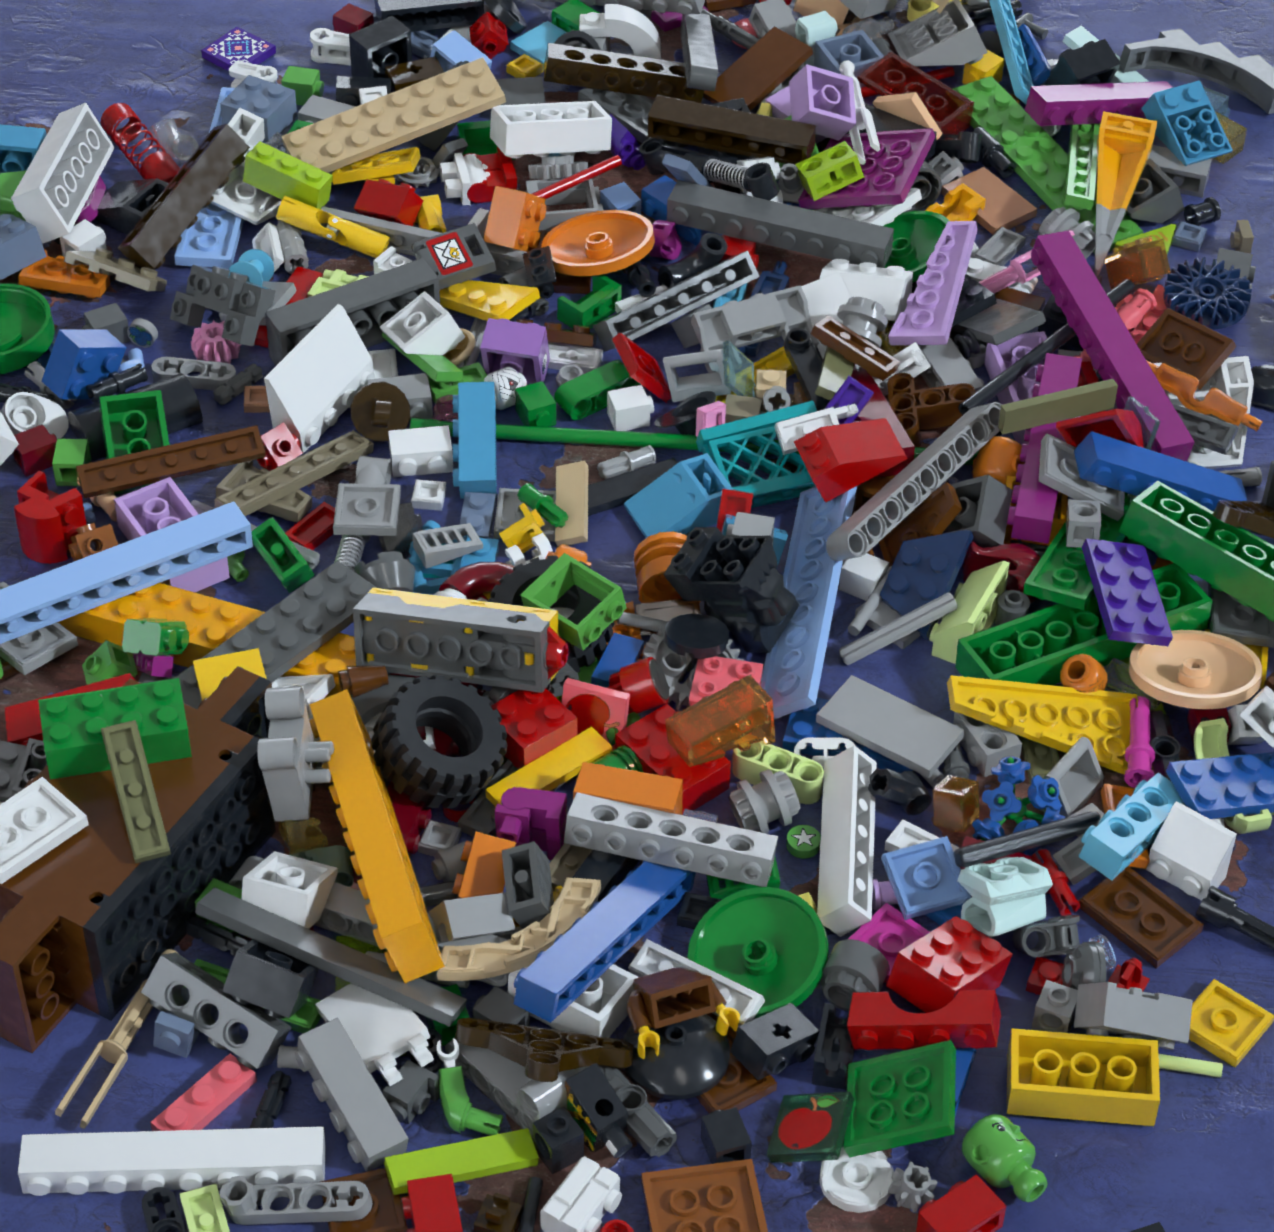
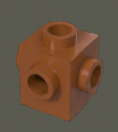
M95 523L76 528L78 535L70 537L72 543L68 547L73 561H77L117 546L118 542L111 524L96 528ZM91 542L95 545L94 551L90 547Z

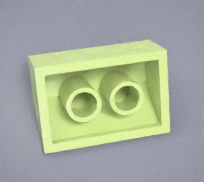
M1001 561L973 571L965 583H959L954 595L958 608L943 616L940 624L935 623L930 633L929 640L933 642L932 656L956 664L958 639L991 628L996 618L998 598L1006 590L1009 562Z

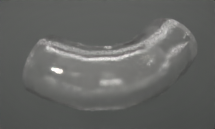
M173 118L162 120L149 128L153 138L157 139L160 146L165 149L166 153L171 156L178 166H183L199 146L193 137L181 135Z

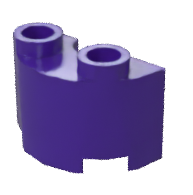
M610 113L612 131L611 147L608 151L613 156H620L623 165L632 167L635 170L642 169L645 166V162L639 151L640 145L636 138Z

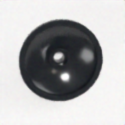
M705 1014L661 1028H651V1031L656 1032L660 1036L659 1055H656L652 1047H645V1059H642L637 1052L639 1034L634 1032L631 1025L623 1040L634 1045L632 1065L625 1067L624 1070L635 1085L640 1086L646 1093L653 1096L672 1100L693 1098L712 1089L725 1075L730 1061L729 1040L727 1035L722 1036L716 1031L715 1026L717 1022Z

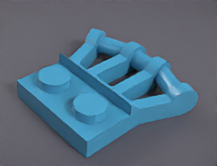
M428 520L422 527V530L441 527L435 521ZM468 535L462 536L464 541H471ZM480 538L483 543V549L452 559L454 561L453 564L441 563L427 569L414 550L412 541L409 549L411 557L408 559L415 567L413 593L435 594L439 591L440 585L460 568L477 562H496L499 540ZM456 539L452 540L453 543H458ZM423 574H434L443 578L428 581L424 579Z

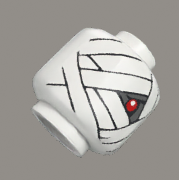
M504 367L494 371L484 378V382L495 383L496 409L504 410L515 405V388L527 385L523 374L517 373L511 367Z

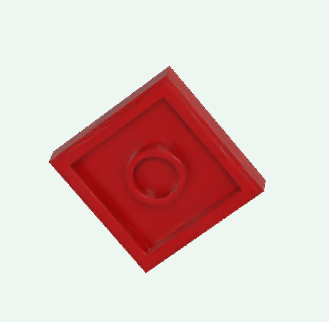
M618 333L612 338L630 377L665 403L672 397L669 385L656 359L622 333Z

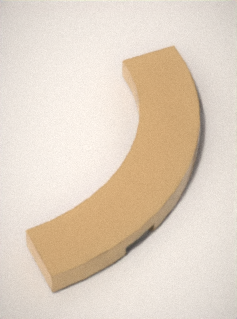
M566 877L558 898L549 908L550 913L540 922L535 921L526 928L512 934L509 940L501 943L487 942L465 946H443L441 956L445 967L437 970L438 981L479 980L511 973L530 966L541 951H546L550 948L560 934L564 935L571 929L577 918H583L590 911L593 904L598 901L601 891V880Z

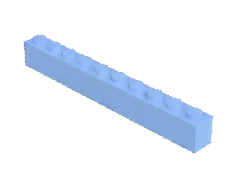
M233 501L0 589V644L253 547L251 524Z

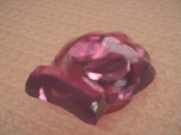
M445 395L436 400V405L433 407L435 414L432 416V419L440 421L458 419V413H453V395Z

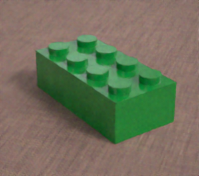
M179 678L38 700L50 780L111 770L101 728L133 720L137 722L147 764L192 757Z

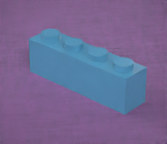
M458 383V395H453V413H458V419H453V437H459V443L453 444V462H459V468H453V487H459L460 499H464L465 492L496 494L497 498L495 383Z

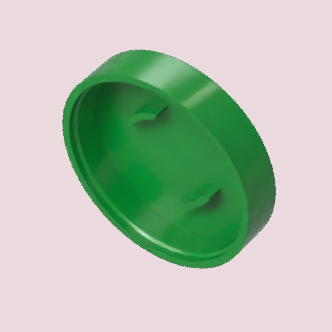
M0 284V374H5L21 369L41 357L50 347L55 336V326L49 303L42 294L23 285Z

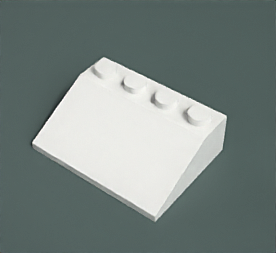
M337 304L264 378L272 427L274 428L284 422L289 431L298 438L303 454L311 445L318 442L320 436L337 422L338 417L347 408H350L354 395L368 384V380L375 379L372 358L343 306Z

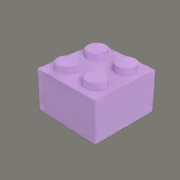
M806 64L789 81L792 121L816 125V134L835 140H840L856 125L852 77Z

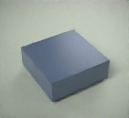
M1180 222L1172 238L1171 245L1198 252L1206 237L1207 228Z

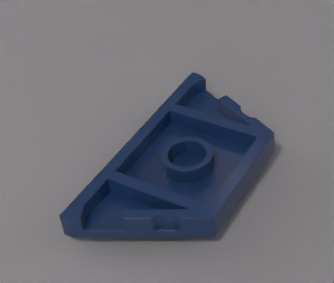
M962 530L903 541L880 592L882 601L901 617L946 593H950L974 538L972 531ZM938 619L917 630L923 639L929 641L932 628Z

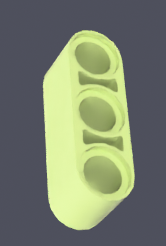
M742 737L734 742L732 773L736 778L740 780L746 779L750 784L756 785L761 783L760 772L767 769L773 774L783 771L789 777L800 803L813 804L821 798L824 770L818 762L753 737Z

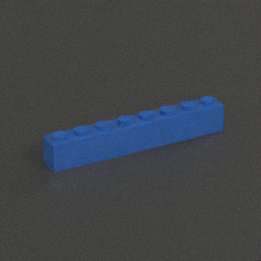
M643 861L635 871L631 870L622 883L618 886L614 885L602 901L595 902L583 918H577L571 929L564 935L560 934L550 948L546 951H541L530 966L522 968L518 972L514 980L516 993L513 1004L551 1023L683 899L685 892L692 890L696 872Z

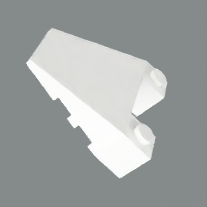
M239 108L228 125L250 147L244 154L246 157L259 141L262 142L265 138L264 119ZM244 160L239 167L229 173V181L222 188L214 192L212 195L214 199L211 204L258 225L277 215L282 200L243 182Z

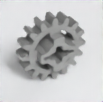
M574 155L541 157V164L528 165L529 178L543 180L567 178L588 168V162H574Z

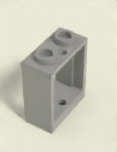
M565 178L526 181V192L532 194ZM590 179L546 199V206L585 202L587 208L548 211L540 222L539 230L551 231L560 223L573 217L603 211V205L598 204L600 203L599 187H594L593 181Z

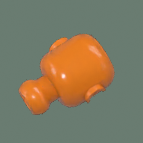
M1003 436L991 438L979 449L977 457L973 461V478L990 475L1006 485V477L1016 476L1018 464H1025V462H1020L1022 445L1013 439Z

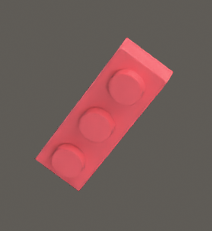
M230 1053L150 1122L152 1131L202 1130L257 1082L256 1072L241 1064Z

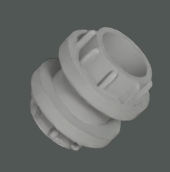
M1061 207L1054 209L1044 219L1038 233L1040 235L1072 230L1075 234L1072 237L1085 259L1095 250V225L1088 220L1078 223L1080 213L1074 208L1066 209Z
M863 297L849 298L846 304L839 306L837 317L843 321L844 326L880 348L882 340L876 335V332L884 331L887 327L888 319L884 316L885 309L881 304Z
M767 769L760 772L761 783L751 787L746 779L737 782L738 789L732 791L728 798L740 828L769 834L768 823L778 819L783 827L792 824V816L798 814L801 807L796 791L787 774L783 771L773 774Z

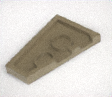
M96 248V251L66 252L64 259L66 263L72 265L89 264V271L106 275L116 274L114 279L146 291H165L167 280L158 277L157 271L141 267V269L135 267V262L130 259L112 257L113 252L107 249Z
M252 460L238 463L216 486V497L269 472V470L265 468L257 469L253 466ZM298 489L257 511L298 523L312 508V497Z

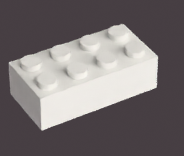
M596 101L498 105L491 108L490 138L504 155L509 158H521L526 154L546 157L549 153L569 156L574 155L575 152L583 151L589 154H599L602 150H610L612 118Z

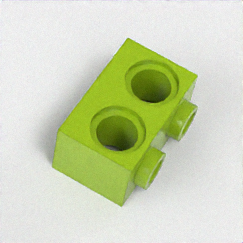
M845 141L795 164L803 188L814 201L864 178L857 154Z

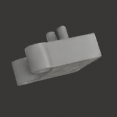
M302 686L267 688L265 691V711L267 718L270 719L268 738H261L258 741V763L263 773L275 821L309 820L312 793L316 789L314 783H329L331 780L330 770L315 769L316 762H329L331 755L334 753V744L332 741L314 742Z

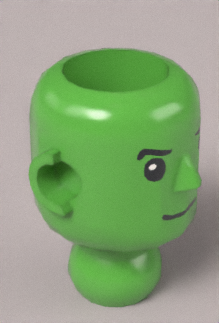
M991 1114L977 1121L968 1130L963 1138L962 1153L967 1162L989 1185L996 1188L1013 1186L1016 1197L1028 1203L1033 1202L1043 1194L1047 1188V1179L1042 1171L1031 1167L1034 1163L1036 1150L1034 1145L1020 1131V1126L1014 1125L1003 1115Z

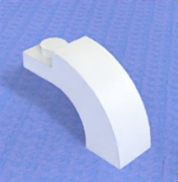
M605 4V13L590 12L580 14V31L591 35L593 38L616 37L622 39L631 46L635 56L661 59V41L658 31L653 23L639 11L623 5Z

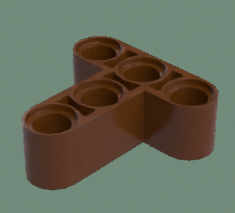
M897 373L890 377L887 382L889 405L915 447L921 446V430L950 426L963 415L958 409L959 404L975 393L974 387L967 383L916 390L914 379L908 373Z

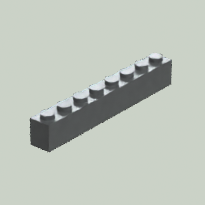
M682 180L677 181L667 199V221L675 222V224L826 259H845L849 261V264L856 265L870 262L876 264V267L884 268L892 252L893 228Z

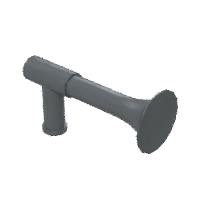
M1025 13L1016 19L1017 27L1024 23L1029 27L1032 34L1040 37L1042 40L1046 38L1048 29L1032 23V14ZM990 30L981 33L980 37L985 48L998 55L1002 50L998 33Z

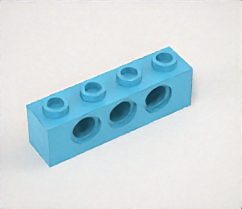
M1160 773L1154 775L1148 782L1143 779L1135 788L1132 796L1126 794L1114 812L1109 809L1101 818L1097 827L1091 825L1086 830L1081 839L1084 846L1078 857L1111 881L1116 878L1154 843L1174 803L1177 801L1185 805L1173 783Z

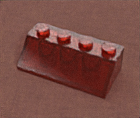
M893 52L888 53L857 76L860 83L881 96L916 92L943 134L958 135L959 132H963L970 127L974 106L973 101Z

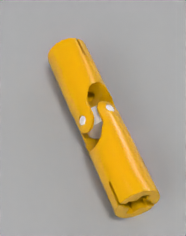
M288 196L283 197L277 211V220L335 241L340 245L373 258H377L385 252L390 242L389 236L344 220ZM328 223L326 228L321 224Z

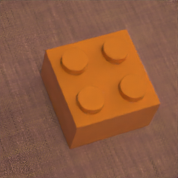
M495 186L483 238L484 241L525 252H530L537 248L540 241V233L538 232L540 222L546 215V199L527 192Z

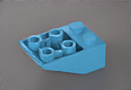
M1200 80L1153 93L1142 107L1146 119L1157 121L1155 135L1185 166L1232 153L1233 151Z
M708 453L677 463L624 502V507L645 538L660 532L686 534L690 533L694 527H708L717 524L722 489L733 490V488Z

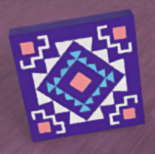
M235 27L202 49L201 53L202 58L229 71L231 65L236 61L256 65L261 64L276 53V47L239 27Z

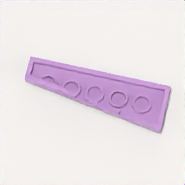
M951 221L946 224L935 245L934 252L931 253L926 263L927 269L925 273L919 276L915 292L910 293L905 311L900 312L889 333L890 345L907 346L914 342L918 345H947L978 230L976 221Z

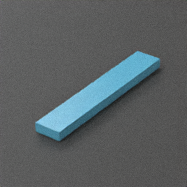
M989 0L1014 95L1026 104L1031 86L1034 85L1010 0Z

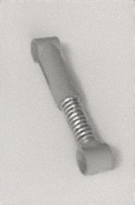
M360 456L356 468L355 484H390L392 475L391 459ZM341 535L342 538L334 562L338 560L354 571L355 566L361 560L365 543L370 540L371 535Z

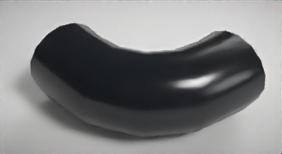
M707 233L703 235L696 248L687 256L677 262L659 268V285H665L669 288L718 264L727 251L728 245L726 241L718 234Z

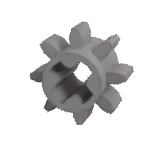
M909 1162L905 1171L900 1168L895 1169L891 1177L894 1182L891 1183L888 1193L895 1194L897 1207L911 1208L913 1212H916L921 1202L925 1204L934 1198L932 1192L937 1185V1181L931 1180L928 1167L923 1168L914 1165L913 1162Z

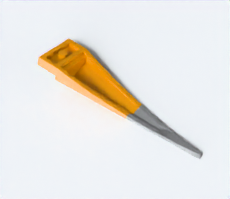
M1103 111L1097 139L1096 276L1099 275L1151 153L1157 121Z

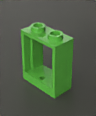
M564 553L521 594V599L526 607L552 610L550 607L575 584L601 600L602 602L578 625L558 614L559 636L583 651L590 643L596 641L614 620L619 619L627 607L621 587Z

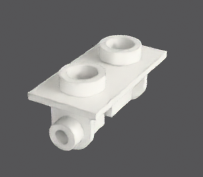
M914 342L892 356L900 361L896 372L884 381L874 377L873 379L883 395L886 396L888 394L887 382L890 377L897 373H908L914 378L931 366L918 344Z

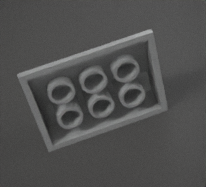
M959 0L948 2L941 14L935 9L888 33L904 66L973 64L981 60L984 54L988 53L973 21Z

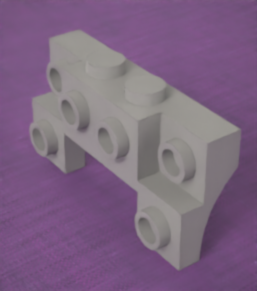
M801 285L765 295L762 293L755 294L749 299L738 302L732 300L722 306L693 313L691 320L701 345L700 352L722 349L731 371L737 370L739 365L733 349L782 336L785 342L787 333L791 329L802 328L808 331L809 334L813 329L807 298ZM810 334V338L815 348H817L819 344L818 339ZM717 362L704 363L708 373L719 372Z

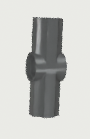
M598 1065L627 1109L628 1118L624 1132L630 1133L650 1156H658L659 1158L669 1152L671 1146L676 1142L677 1135L647 1102L645 1090L638 1085L631 1084L616 1067Z

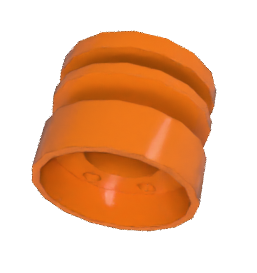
M660 532L648 536L638 544L634 551V567L641 604L682 599L663 574L671 564L672 558L685 543L687 535L677 532Z

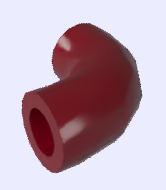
M477 562L460 568L440 585L439 591L449 588L464 594L470 600L474 596L491 593L495 585L500 586L499 580L506 573L511 574L514 572L513 568L515 566L502 562Z

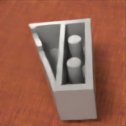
M1112 982L1078 985L1074 1028L1087 1030L1086 1035L1108 1036L1109 1033L1120 1035L1123 1038L1158 1040V1048L1174 1050L1175 1044L1188 1043L1193 1000L1163 993L1142 992V989L1130 987V989L1116 987L1117 983Z

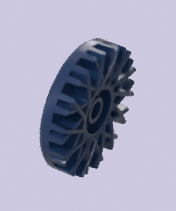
M1203 257L1201 262L1198 258H1195L1193 266H1190L1188 260H1185L1184 265L1178 264L1177 270L1172 268L1171 273H1168L1163 292V299L1167 308L1212 330L1234 325L1248 312L1252 289H1249L1250 280H1247L1246 275L1239 278L1240 268L1234 269V265H1231L1228 271L1224 269L1225 261L1222 260L1217 263V259H1213L1212 265H1205L1206 257Z

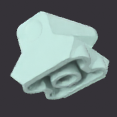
M1005 857L996 860L995 863H979L961 869L957 881L972 896L962 905L961 919L968 921L978 931L993 937L1046 918L1045 894L1053 886L1047 868L1024 857Z

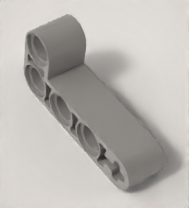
M451 1040L445 1045L446 1054L454 1051V1043ZM458 1043L459 1056L455 1060L456 1067L462 1066L463 1074L522 1129L528 1128L531 1137H533V1122L564 1106L567 1109V1091L559 1076L553 1082L532 1080L525 1076L524 1066L489 1049Z

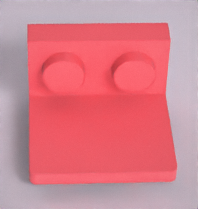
M718 656L698 659L688 704L734 713L733 721L739 722L738 736L751 737L755 718L754 713L762 680L763 664Z

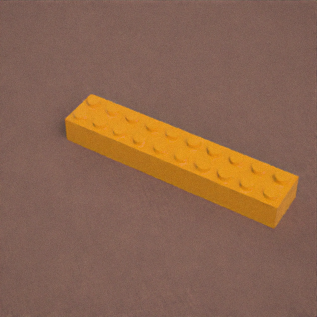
M158 583L58 623L75 636L99 643H104L107 640L122 647L124 622L127 619L159 618L185 621L186 629L189 631V643L182 654L170 656L174 657V664L189 668L193 665V660L203 658L265 612ZM338 633L280 677L333 674L335 687L325 698L341 692L338 671L346 670V666H356L354 636Z
M347 689L310 704L314 717L309 719L311 730L315 738L320 737V740L315 742L332 741L334 744V753L331 755V759L329 762L323 763L322 767L323 769H329L331 772L329 783L334 782V784L329 786V790L335 804L341 805L340 808L336 809V813L343 829L348 828V831L343 832V836L350 852L355 851V854L350 856L356 874L363 877L357 880L364 899L370 900V903L366 904L365 908L372 925L377 924L378 926L372 930L380 950L387 948L388 951L384 952L389 968L392 973L399 971L404 983L445 967L384 778L381 774L380 766L376 765L373 757L375 751L371 747L370 735Z

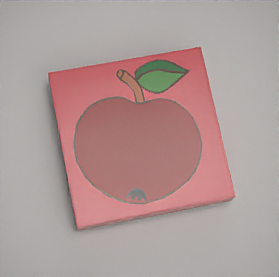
M567 678L563 685L562 704L577 717L578 734L593 727L612 745V751L615 750V734L626 728L630 694Z

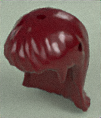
M971 542L962 566L963 581L965 583L973 571L1006 561L1009 562L1006 590H1015L1023 593L1024 583L1041 557L1033 549L1022 544L1012 543L981 548L975 542ZM1025 594L1029 598L1030 604L1038 599L1034 596Z

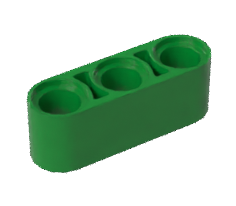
M614 360L560 385L554 394V400L573 420H580L607 408L608 391L638 386L640 383L630 377L622 360Z

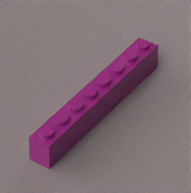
M1046 353L1044 365L1038 364L1035 382L1041 383H1034L1032 398L1078 387L1082 358ZM1056 422L1025 429L1024 441L1029 442V444H1022L1020 462H1025V464H1018L1015 482L1021 484H1014L1011 503L1017 505L1010 506L1007 524L1013 525L1011 538L1049 544L1058 491L1039 482L1041 440L1046 434L1066 442L1057 430Z

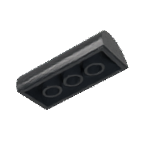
M183 373L122 393L129 394L161 390L168 434L203 422L196 393L190 381ZM100 401L70 411L68 413L69 426L77 439H88L91 460L95 461L106 457L100 416Z

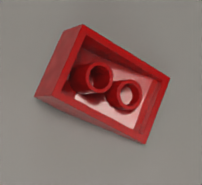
M886 418L820 427L794 441L825 503L908 459Z

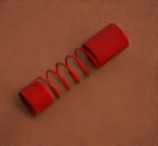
M116 103L104 111L101 117L102 128L122 153L125 154L142 178H158L170 183L180 170V167L166 153L165 149L160 146L157 139L153 138L152 133L147 131V127L141 123V120L131 107L125 103ZM129 118L128 123L123 128L116 130L120 122ZM145 132L144 138L135 146L127 147L129 142L136 139L140 133ZM151 140L148 148L139 154H134L136 147L142 144L143 141ZM157 147L155 153L150 154L144 161L140 162V158L145 152ZM133 148L131 154L127 153V149ZM139 156L137 161H134L133 157Z

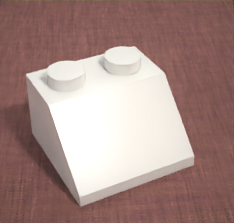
M425 291L379 327L406 354L444 355L448 351L453 350L465 338V335L450 313Z
M1176 801L1150 849V862L1146 870L1157 878L1171 883L1188 895L1202 901L1204 898H1207L1208 890L1212 885L1218 888L1226 878L1237 833Z
M274 851L243 877L241 899L309 929L322 915L336 879L338 868Z

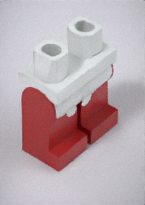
M497 147V153L477 155L475 153H468L463 156L462 153H454V162L440 163L441 182H444L446 199L460 197L462 205H470V201L475 203L492 202L495 186L517 190V175L512 159L505 156L499 147Z

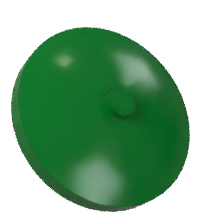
M907 211L895 217L893 222L885 224L884 227L894 229L892 252L884 268L901 266L904 268V271L913 272L912 282L917 281L919 276L925 273L927 269L926 263L931 253L934 252L935 245L946 224L951 221L935 212Z
M772 887L742 890L719 901L710 908L697 924L688 948L689 960L764 997L765 1002L754 1019L789 1003L797 1007L805 1001L822 979L823 969L829 954L827 935L815 910L796 894Z

